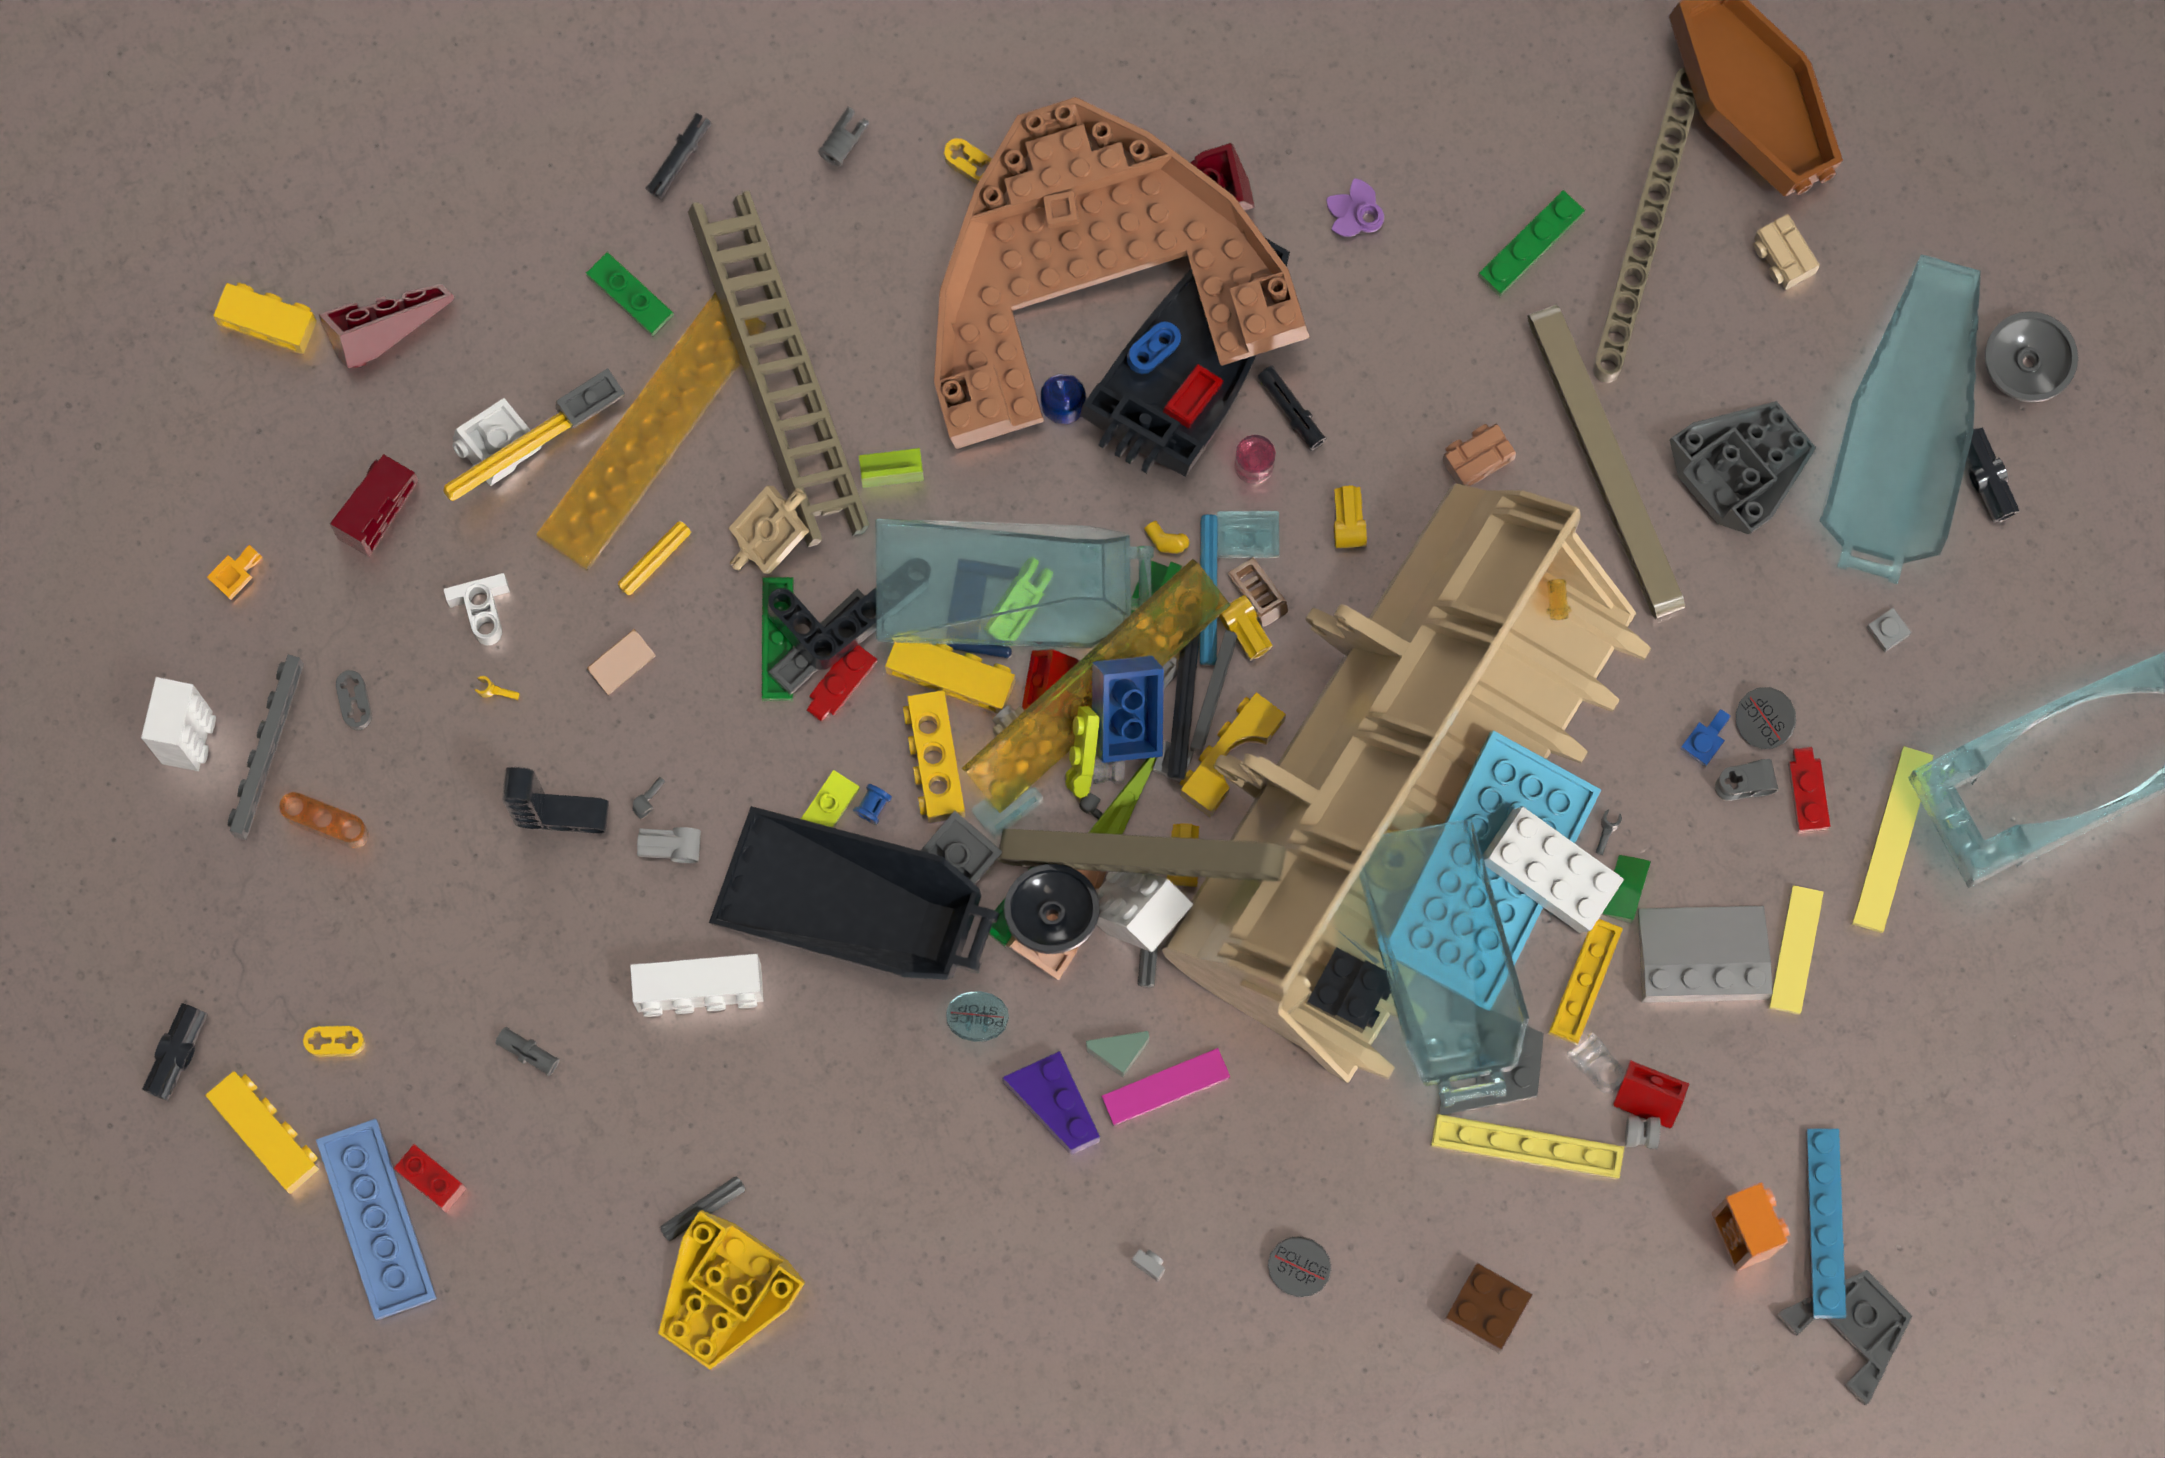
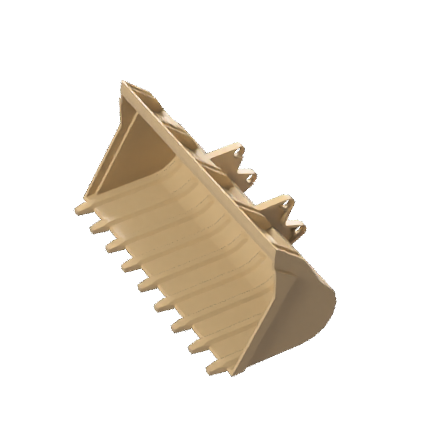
M1461 484L1451 486L1368 618L1342 604L1339 605L1333 616L1319 609L1312 608L1305 618L1308 624L1312 626V631L1345 656L1277 765L1262 756L1258 758L1248 753L1242 761L1231 755L1228 757L1220 755L1213 765L1218 772L1255 799L1230 838V841L1266 842L1285 847L1286 854L1280 881H1259L1206 877L1191 901L1193 903L1192 907L1179 920L1161 950L1173 965L1200 986L1306 1050L1325 1070L1346 1083H1349L1357 1068L1386 1079L1390 1077L1395 1067L1371 1046L1390 1015L1421 1026L1427 1016L1423 1009L1404 994L1416 972L1379 953L1411 890L1409 888L1405 891L1388 893L1374 886L1364 873L1363 867L1386 829L1405 830L1416 836L1423 845L1426 860L1490 731L1498 732L1545 759L1552 753L1581 764L1588 751L1565 732L1569 722L1582 701L1613 712L1620 700L1596 678L1614 650L1645 660L1651 650L1648 644L1628 628L1636 615V611L1577 535L1576 529L1581 516L1580 510L1576 506L1523 490H1483ZM1391 853L1386 855L1388 858L1386 864L1389 867L1395 866L1399 868L1401 866L1399 863L1402 858L1401 855L1393 856ZM1347 938L1357 946L1363 947L1380 962L1374 965L1393 974L1390 982L1395 984L1387 1001L1380 999L1375 1008L1381 1013L1373 1028L1371 1029L1366 1026L1363 1033L1307 1005L1308 999L1290 1014L1282 1007L1283 998L1299 971L1310 982L1311 986L1308 989L1312 994L1336 947L1362 961L1367 960L1373 963Z

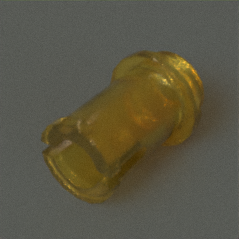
M1565 579L1547 581L1549 608L1546 609V612L1550 615L1551 620L1569 618L1571 607L1568 606L1567 581Z

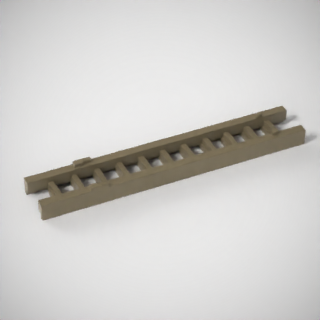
M744 191L742 195L736 196L733 200L738 217L709 223L703 204H699V202L693 203L688 211V215L778 464L777 469L784 488L787 489L789 496L796 488L801 489L804 492L803 494H806L804 488L833 481L839 497L810 505L806 494V498L795 508L798 517L809 530L804 536L807 547L819 545L822 541L815 516L838 513L842 509L844 510L852 535L864 533L870 524L750 191ZM739 231L744 232V240L747 245L719 251L714 237ZM753 258L758 272L729 279L725 264ZM763 286L768 300L739 306L734 292ZM773 314L778 329L749 335L744 320ZM783 342L788 358L764 364L759 363L755 348ZM793 369L799 386L774 392L769 391L764 376ZM803 397L809 414L785 420L779 419L774 404ZM813 425L819 442L790 449L784 432ZM823 453L829 470L800 477L794 460Z

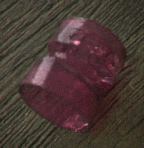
M1262 435L1247 436L1240 441L1236 448L1234 467L1236 474L1242 481L1256 485L1270 478L1274 470L1276 455L1271 441Z

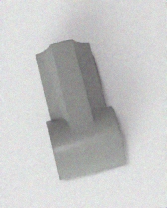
M676 827L673 830L639 829L637 855L638 857L669 858L671 861L678 863H698L701 830L689 827Z

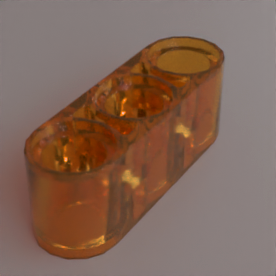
M296 792L287 793L280 800V812L287 822L296 827L354 849L362 847L368 841V828L362 819L356 815ZM296 802L303 804L301 813L294 816L288 814L291 804ZM322 814L332 815V820L326 827L317 826V819ZM350 826H360L361 831L357 837L351 839L345 836L346 830Z

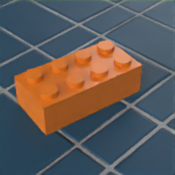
M1762 1182L1727 1196L1711 1213L1736 1271L1773 1257L1788 1243L1786 1238L1790 1235L1788 1227L1783 1218H1777L1773 1209L1776 1206L1774 1195L1770 1188H1764Z

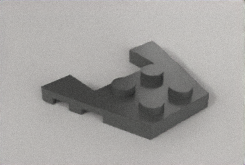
M1453 993L1449 1023L1482 1027L1476 1087L1473 1090L1443 1086L1439 1114L1447 1116L1453 1113L1477 1110L1478 1108L1536 1098L1538 1095L1544 1033L1495 1010L1489 1011Z
M1868 1270L1845 1280L1846 1317L1826 1318L1867 1360V1363L1845 1384L1864 1405L1871 1401L1873 1393L1912 1318V1315ZM1812 1296L1777 1314L1796 1336L1814 1320Z

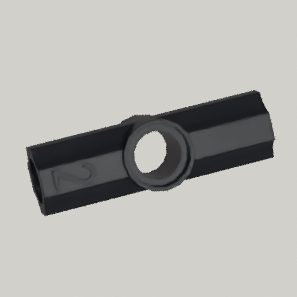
M1983 427L1970 430L1959 436L1957 440L1969 465L1968 473L1971 483L1976 492L1981 493L1993 522H2001L2018 514L2020 510L2007 483L2009 479L2005 465L1999 457L1995 456Z
M181 1003L169 1032L162 1036L157 1045L154 1055L156 1060L142 1088L143 1091L160 1099L169 1100L181 1072L188 1068L194 1056L196 1048L194 1044L208 1016L207 1013L193 1006Z

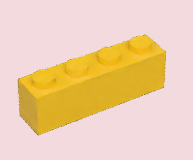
M898 632L885 665L886 674L933 691L944 690L947 696L996 714L1006 707L1016 682L1015 674H1012V670L1004 665L994 663V666L982 663V658L974 654L965 653L962 656L954 653L953 648L940 642H936L935 645L926 643L922 636L913 632H907L906 635Z
M233 1071L205 1096L282 1187L291 1194L319 1170L314 1163L318 1157L306 1144L302 1148L297 1144L294 1138L298 1134L287 1121L280 1124L274 1117L277 1109L266 1097L260 1100L253 1091L258 1087L245 1073L240 1077Z

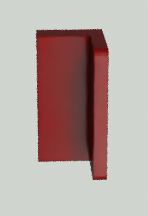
M1054 649L1032 650L1022 708L1029 714L1049 713L1062 719H1068L1079 660Z
M1630 1060L1613 1105L1644 1119L1658 1117L1662 1126L1671 1129L1685 1100L1689 1083Z

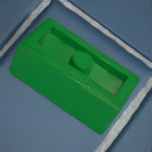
M1624 855L1618 856L1614 872L1624 880L1601 915L1627 923L1633 922L1651 861Z

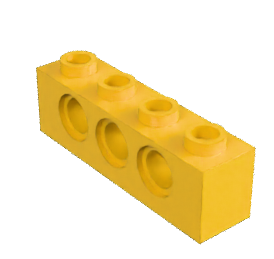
M942 690L907 696L908 706H903L906 725L912 724L914 735L908 736L910 754H917L919 766L913 767L915 784H922L924 796L918 797L921 815H927L928 823L946 821L954 811L965 817L945 692ZM925 721H932L937 725L936 730L930 734L923 733L919 727ZM930 751H937L942 755V758L938 763L930 764L924 759L925 755ZM935 781H942L947 785V789L942 794H935L931 792L930 786Z

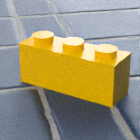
M226 283L213 315L215 321L220 326L303 355L317 322L313 312H311V308L297 302H294L293 305L284 303L281 297L268 292L265 295L255 293L252 287L243 283H237L236 286Z

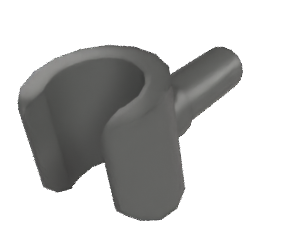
M661 777L655 781L644 795L642 794L635 798L632 808L640 819L647 816L654 809L649 800L653 798L665 783V780Z
M1089 792L1085 798L1081 799L1079 807L1083 812L1093 815L1098 820L1103 815L1097 809L1101 801L1099 797Z
M1609 809L1605 811L1601 819L1603 831L1595 852L1603 855L1611 833L1618 829L1622 821V816L1619 814L1617 822L1610 823L1606 818Z

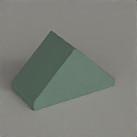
M1149 1031L1086 1041V1050L1118 1075L1124 1077L1149 1043Z

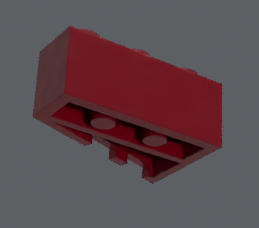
M385 454L379 460H375L369 467L367 476L330 522L336 537L370 557L417 484L418 478L416 473Z

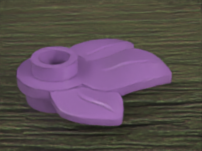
M1355 178L1351 184L1350 195L1341 194L1327 197L1326 201L1329 211L1337 218L1332 226V231L1343 237H1352L1361 231L1367 233L1377 231L1382 226L1384 213L1380 206L1375 204L1376 193L1366 182ZM1370 214L1374 217V220L1372 222H1365L1363 216Z

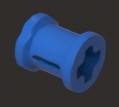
M868 784L866 795L859 807H854L853 812L869 823L877 825L880 812L886 802L892 800V796L879 787Z

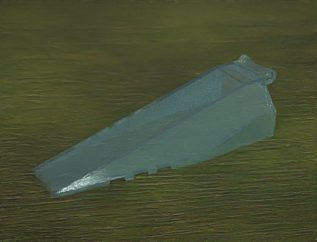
M1922 254L1916 264L1852 400L1819 521L1842 546L1837 564L1838 568L1846 570L1849 567L1888 578V582L1897 584L1903 563L1938 556L1943 550L1948 539L1973 436L1980 270ZM1856 550L1891 560L1893 564L1891 567L1852 556L1851 552Z

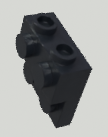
M1336 947L1306 1004L1363 1033L1366 1026L1371 1029L1373 1028L1381 1013L1375 1009L1380 999L1387 1001L1395 986L1394 983L1390 982L1393 974L1367 960L1362 961Z

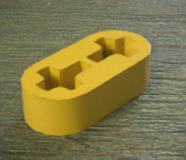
M961 138L950 140L944 148L946 163L973 183L978 184L983 174L978 176L977 168L972 164L974 163L982 168L984 165H989L992 158ZM960 148H963V155L968 160L966 161L960 156L953 159L951 150L958 151Z
M353 1026L312 1027L305 1033L303 1044L306 1050L316 1057H345L359 1054L364 1048L365 1039L360 1030ZM352 1033L353 1037L358 1039V1043H353L352 1049H348L344 1043H337V1039H347L348 1034ZM316 1034H320L323 1039L331 1040V1043L321 1044L320 1049L316 1050V1047L310 1044V1040L316 1039Z

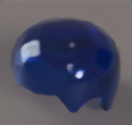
M1058 374L1049 377L1041 387L1042 411L1047 418L1055 423L1069 424L1078 420L1081 417L1082 406L1087 399L1083 383L1074 375Z

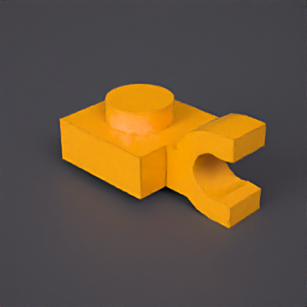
M248 545L235 561L227 555L207 578L232 600L253 578L246 571L255 566L263 557Z

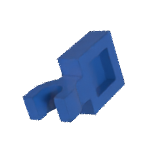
M1720 709L1708 727L1699 722L1680 749L1706 767L1725 741L1718 734L1731 716Z

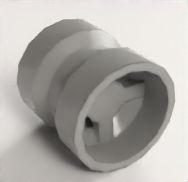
M1628 1115L1625 1146L1636 1147L1639 1144L1645 1145L1648 1149H1658L1660 1118L1650 1117L1644 1120L1635 1115Z

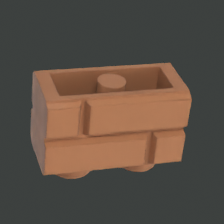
M1497 423L1491 427L1484 424L1471 433L1473 436L1471 439L1464 443L1459 439L1446 447L1447 453L1444 454L1442 461L1450 475L1453 476L1456 484L1472 486L1514 461L1516 452Z

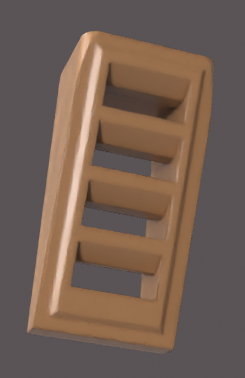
M1254 557L1227 573L1240 595H1245L1251 602L1257 613V620L1262 627H1266L1288 613L1287 601ZM1253 571L1256 574L1245 582L1240 580ZM1259 582L1262 583V585L1249 592L1248 589L1255 586ZM1267 592L1269 593L1267 597L1263 598L1258 602L1256 601V599L1263 596Z

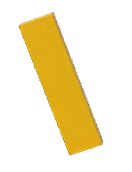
M1598 919L1591 931L1587 932L1548 1034L1578 1045L1623 928Z

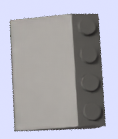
M1764 906L1638 909L1642 1003L1768 1000L1773 994L1771 958Z

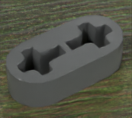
M347 670L342 672L336 680V690L342 717L346 725L351 729L362 730L372 720L367 689L362 676L358 672ZM352 678L354 683L359 682V685L354 686L355 697H350L347 688L342 689V686L347 685V679ZM357 703L360 711L365 712V715L361 716L360 722H355L354 718H349L350 715L354 714L352 704Z

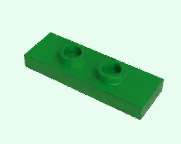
M608 252L586 272L590 280L651 336H654L674 316L673 311Z

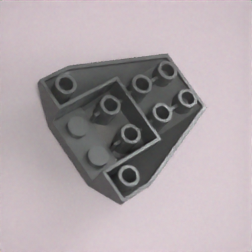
M1777 401L1694 422L1669 440L1679 479L1719 525L1746 534H1751L1773 517L1816 449L1815 445Z

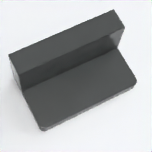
M607 368L556 400L555 409L558 413H563L574 429L623 398L625 393Z

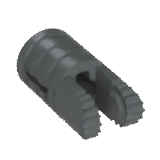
M847 107L832 129V133L829 134L828 139L818 150L819 155L823 159L838 167L843 164V160L847 157L848 152L851 151L852 146H855L870 123L863 118L857 123L852 133L844 129L854 114V110L850 107Z

